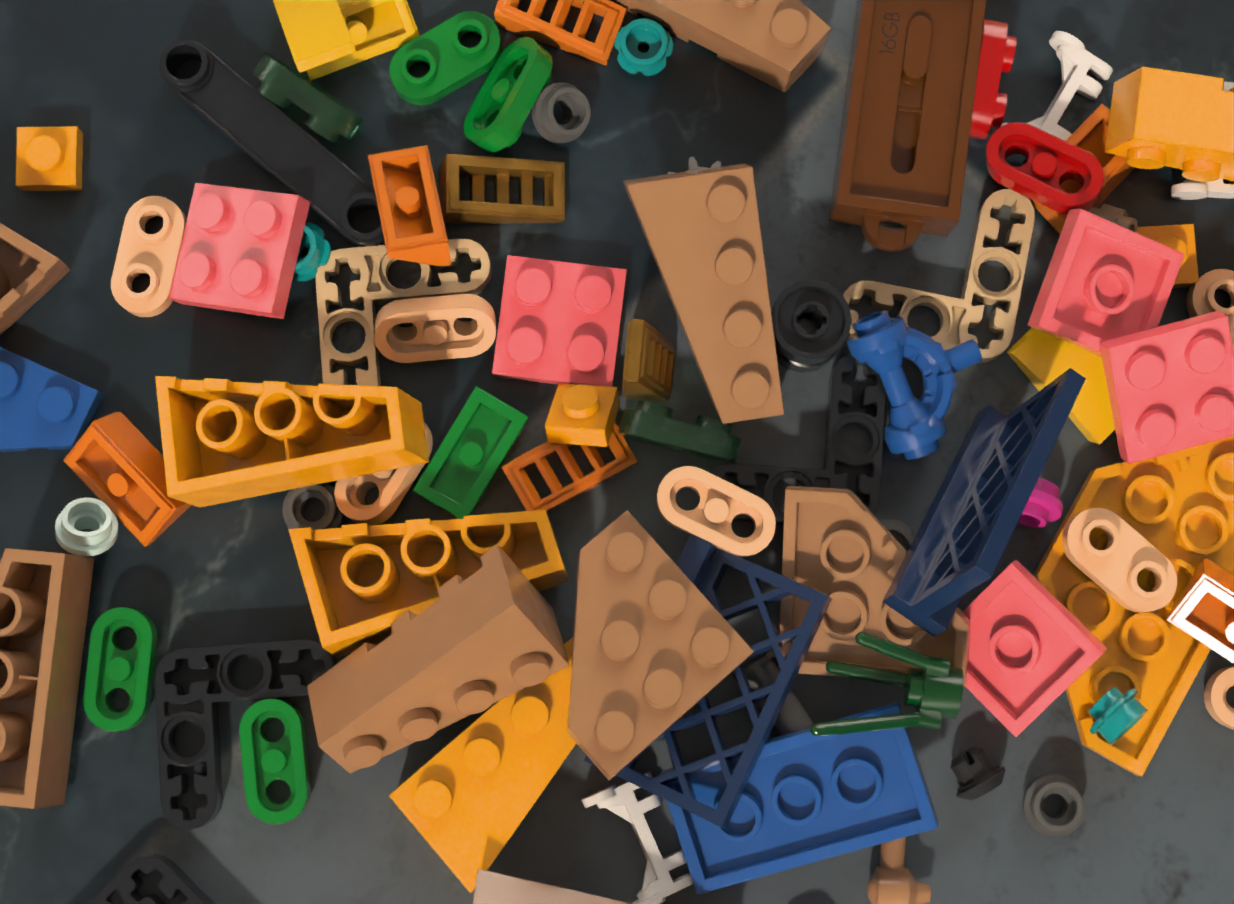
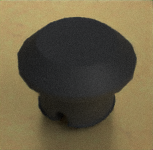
M977 746L965 751L969 763L963 755H958L952 759L950 767L961 784V787L957 789V797L972 801L995 789L1003 782L1005 768L1000 767V765L993 767L983 751L984 749Z

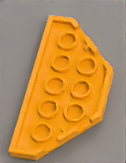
M1234 436L1131 464L1127 462L1116 463L1090 471L1033 574L1107 648L1066 689L1081 744L1136 776H1143L1211 650L1208 646L1167 621V616L1204 559L1211 560L1234 575ZM1091 508H1105L1116 513L1172 563L1177 574V588L1173 598L1164 607L1155 611L1133 612L1122 607L1067 558L1062 546V533L1067 522L1077 513ZM1094 527L1090 531L1089 541L1095 549L1103 550L1108 543V537L1104 530ZM1142 569L1138 573V586L1145 592H1150L1153 589L1155 577L1151 571ZM1114 687L1123 695L1134 688L1138 691L1135 698L1148 710L1144 716L1112 745L1099 732L1092 734L1090 727L1096 720L1088 712L1094 704Z

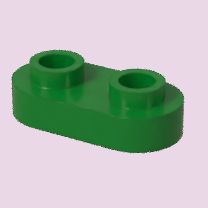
M466 11L453 16L399 48L391 60L390 78L395 91L406 102L423 106L442 99L493 68L501 54L502 46L499 30L493 20L485 14ZM469 32H474L481 36L480 43L472 48H467L460 44L462 36ZM424 62L430 66V70L424 77L415 78L409 74L410 67L414 63Z
M530 37L519 38L503 50L466 115L464 121L465 136L485 152L494 153L510 147L518 140L523 130V123L542 89L550 82L553 67L552 56L534 39Z
M127 607L110 609L96 620L91 631L83 703L89 720L102 730L116 732L132 729L145 719L151 706L158 633L152 619L140 610ZM126 627L132 628L137 636L135 645L129 650L122 649L118 643L119 633ZM119 688L127 691L130 697L129 706L122 712L115 710L111 703L113 693Z
M264 699L254 703L246 710L239 726L245 799L249 810L259 820L269 824H283L302 814L311 796L305 723L300 711L290 702L282 699ZM273 717L281 720L285 728L283 737L276 742L269 740L264 732L266 722ZM277 779L285 781L290 787V797L285 803L274 801L270 795V787Z

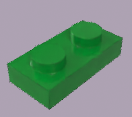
M476 386L413 491L458 519L473 515L529 422V417Z

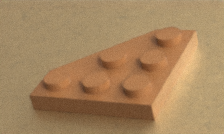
M788 486L785 489L782 575L832 598L798 673L848 677L827 672L825 666L829 661L856 664L907 674L909 667L919 668L858 644L855 636L859 632H864L928 656L950 659V667L962 668L964 675L963 687H965L967 682L970 620L957 607L947 629L933 637L882 602L907 551L851 489ZM793 595L781 599L780 634L800 627L811 603ZM793 641L782 645L786 657Z
M628 510L580 549L577 565V592L573 626L567 733L608 780H611L754 652Z

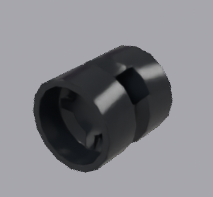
M808 280L797 282L781 293L771 311L777 362L788 370L805 373L817 371L832 361L848 338L852 323L850 307L841 292L828 283Z

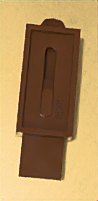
M857 0L828 221L861 225L862 233L867 242L873 247L887 252L903 251L909 248L920 234L947 237L959 222L986 0Z

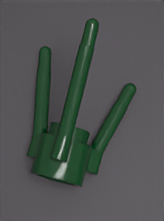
M859 632L855 636L858 644L919 668L909 667L907 674L856 664L829 661L825 666L826 671L832 674L848 676L849 678L903 687L904 705L915 707L916 712L815 723L811 725L810 732L814 736L916 726L940 729L942 717L956 719L958 716L963 695L962 668L950 667L951 660L948 658L928 656L883 638Z

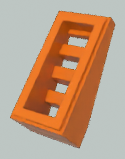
M498 0L494 11L497 27L524 37H530L538 42L606 66L614 48L616 35L620 31L627 14V8L610 0H557L550 23L540 19L547 0H532L527 13L518 9L521 0ZM571 6L580 8L581 11L573 32L570 33L563 30ZM596 14L604 17L595 43L586 40L585 36L592 17Z
M614 423L608 443L616 460L605 465L595 446L580 445L595 470L586 476L583 475L568 449L573 444L548 443V441L501 466L525 510H546L548 515L637 464L636 457L616 423ZM556 454H558L573 480V483L564 488L547 461ZM535 466H537L552 492L551 495L543 499L540 498L526 473Z

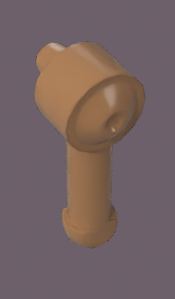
M906 837L881 844L880 866L876 865L874 874L867 883V897L871 904H923L930 902L931 886L916 881L909 869L904 868Z

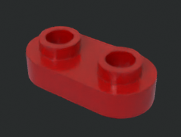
M984 19L970 137L985 140L990 128L998 129L1003 123L1007 105V94L998 93L1001 72H1010L1017 44L1016 37L1007 36L1008 23Z
M1021 122L1009 123L998 128L988 140L986 166L991 177L999 184L1056 212L1067 215L1071 209L1087 211L1099 200L1104 174L1100 162L1091 153L1030 124ZM1012 154H1021L1028 161L1022 166L1014 167L1009 165L1006 159ZM1066 180H1076L1082 185V188L1078 192L1068 193L1060 187V184Z

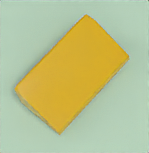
M337 0L357 52L306 71L311 81L402 47L419 37L420 34L407 0Z

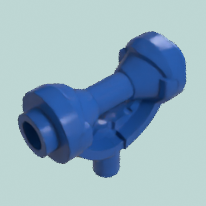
M887 310L876 312L857 320L852 324L855 333L850 335L846 342L851 355L860 364L866 363L876 373H879L891 403L889 425L885 427L884 437L890 452L893 454L904 453L906 460H912L936 451L940 447L938 439L947 432L943 418L950 407L953 391L957 387L953 373L982 361L978 345L971 339L944 351L941 343L936 342L919 330L907 327L902 317L890 319ZM903 357L913 361L923 375L924 390L920 400L914 397L901 365Z

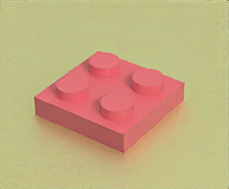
M195 183L168 299L183 305L284 319L310 202L294 194Z
M1071 209L1068 212L1027 325L1102 356L1100 342L1159 326L1185 254L1083 209Z
M507 255L492 369L493 377L556 385L558 383L613 387L627 269Z
M1215 311L1100 342L1120 458L1125 462L1131 464L1234 436V353L1227 315Z
M1017 559L1010 563L963 611L970 620L967 682L965 687L1015 737L1030 725L1107 650Z

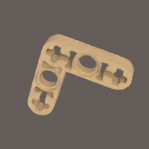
M1001 189L992 193L980 206L975 219L960 299L876 281H859L854 283L844 291L843 297L849 305L857 304L862 295L872 297L871 304L873 308L883 311L887 310L888 312L894 306L893 300L901 301L903 305L896 317H902L907 327H909L908 314L913 308L918 306L932 308L940 318V329L931 338L941 343L944 351L971 339L976 344L978 343L976 336L968 334V328H975L980 323L985 305L973 306L972 298L986 305L1004 304L1005 312L999 308L991 312L988 326L990 332L998 334V340L990 341L984 349L979 348L982 361L978 363H986L996 359L1009 347L1014 333L1035 221V211L1031 201L1011 189ZM1002 205L1010 206L1011 217L1020 219V223L1013 224L1005 236L1004 247L984 248L983 241L992 245L997 240L999 233V220L991 218L990 214L997 213ZM1016 247V253L1006 248ZM986 261H998L1006 266L1010 273L1008 288L1000 292L987 290L981 285L978 278L980 265ZM850 310L852 323L849 335L855 333L852 324L859 318L858 312Z
M450 239L448 244L451 265L439 266V268L455 266L458 264V255L469 254L473 264H481V270L471 272L470 282L461 283L457 274L453 272L438 273L442 284L441 286L431 287L433 276L431 266L419 263L422 270L421 277L413 287L407 289L396 288L389 282L388 269L397 259L388 258L385 245L342 248L331 251L328 263L316 269L317 274L315 277L323 384L348 385L347 373L343 369L334 373L335 363L355 366L368 361L369 368L367 371L355 368L357 385L381 386L379 350L374 341L375 305H384L401 299L454 294L478 295L487 287L492 274L488 253L482 245L470 239ZM348 264L354 274H361L360 280H354L350 283V300L354 306L364 302L363 311L343 308L330 313V305L342 307V294L336 283L329 282V277L339 275V265ZM352 321L364 327L366 333L365 342L356 352L349 354L341 353L333 346V332L341 323Z

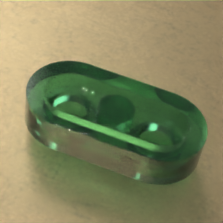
M267 52L264 53L252 72L261 80L256 89L259 93L286 110L291 102L310 114L305 124L331 142L335 143L340 134L352 140L365 120L343 102Z
M640 400L636 410L623 409L617 432L619 435L715 461L736 463L742 439L731 435L733 426L731 423L723 424L719 419L700 415L697 416L695 425L671 419L673 414L672 408Z

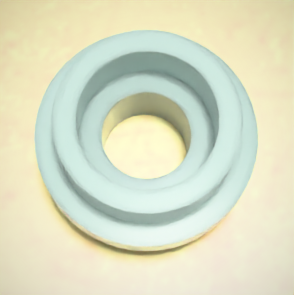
M89 497L78 498L68 503L58 515L55 522L56 540L64 550L71 554L95 556L107 551L115 543L118 536V521L110 508L101 500ZM83 529H91V530H93V531H91V532H82V531H80V530H83Z

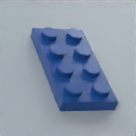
M899 701L837 720L903 713ZM908 727L814 736L811 734L810 728L768 739L726 829L667 801L697 895L938 828L939 820ZM740 756L730 759L733 772ZM720 763L689 775L697 801L715 810L727 787ZM675 767L663 770L659 775L675 770ZM679 779L665 784L683 793Z

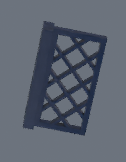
M1070 368L1007 416L991 405L986 406L977 413L882 601L933 637L947 629L962 596L992 577L1086 378Z
M690 533L676 565L726 621L759 608L769 639L749 646L754 652L748 658L773 649L781 670L774 684L752 692L743 664L741 663L734 671L743 696L712 708L706 694L699 701L702 712L676 721L656 739L659 740L665 737L675 770L650 778L634 770L640 756L639 754L618 772L616 776L726 829L832 598L744 558L723 551L711 542ZM727 567L748 576L755 598L723 610L717 589ZM759 581L777 589L764 594ZM790 595L811 603L800 627L778 635L768 604ZM793 641L786 657L782 645ZM767 698L761 713H759L756 702ZM747 706L754 726L747 742L726 750L715 718ZM706 722L716 754L685 765L675 733ZM586 755L584 761L596 766ZM740 756L733 772L730 759ZM720 763L727 787L715 810L697 801L689 775ZM679 779L683 793L665 784Z

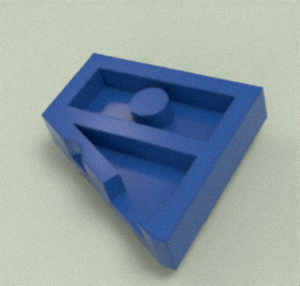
M0 347V451H26L37 448L49 450L72 449L89 427L104 394Z

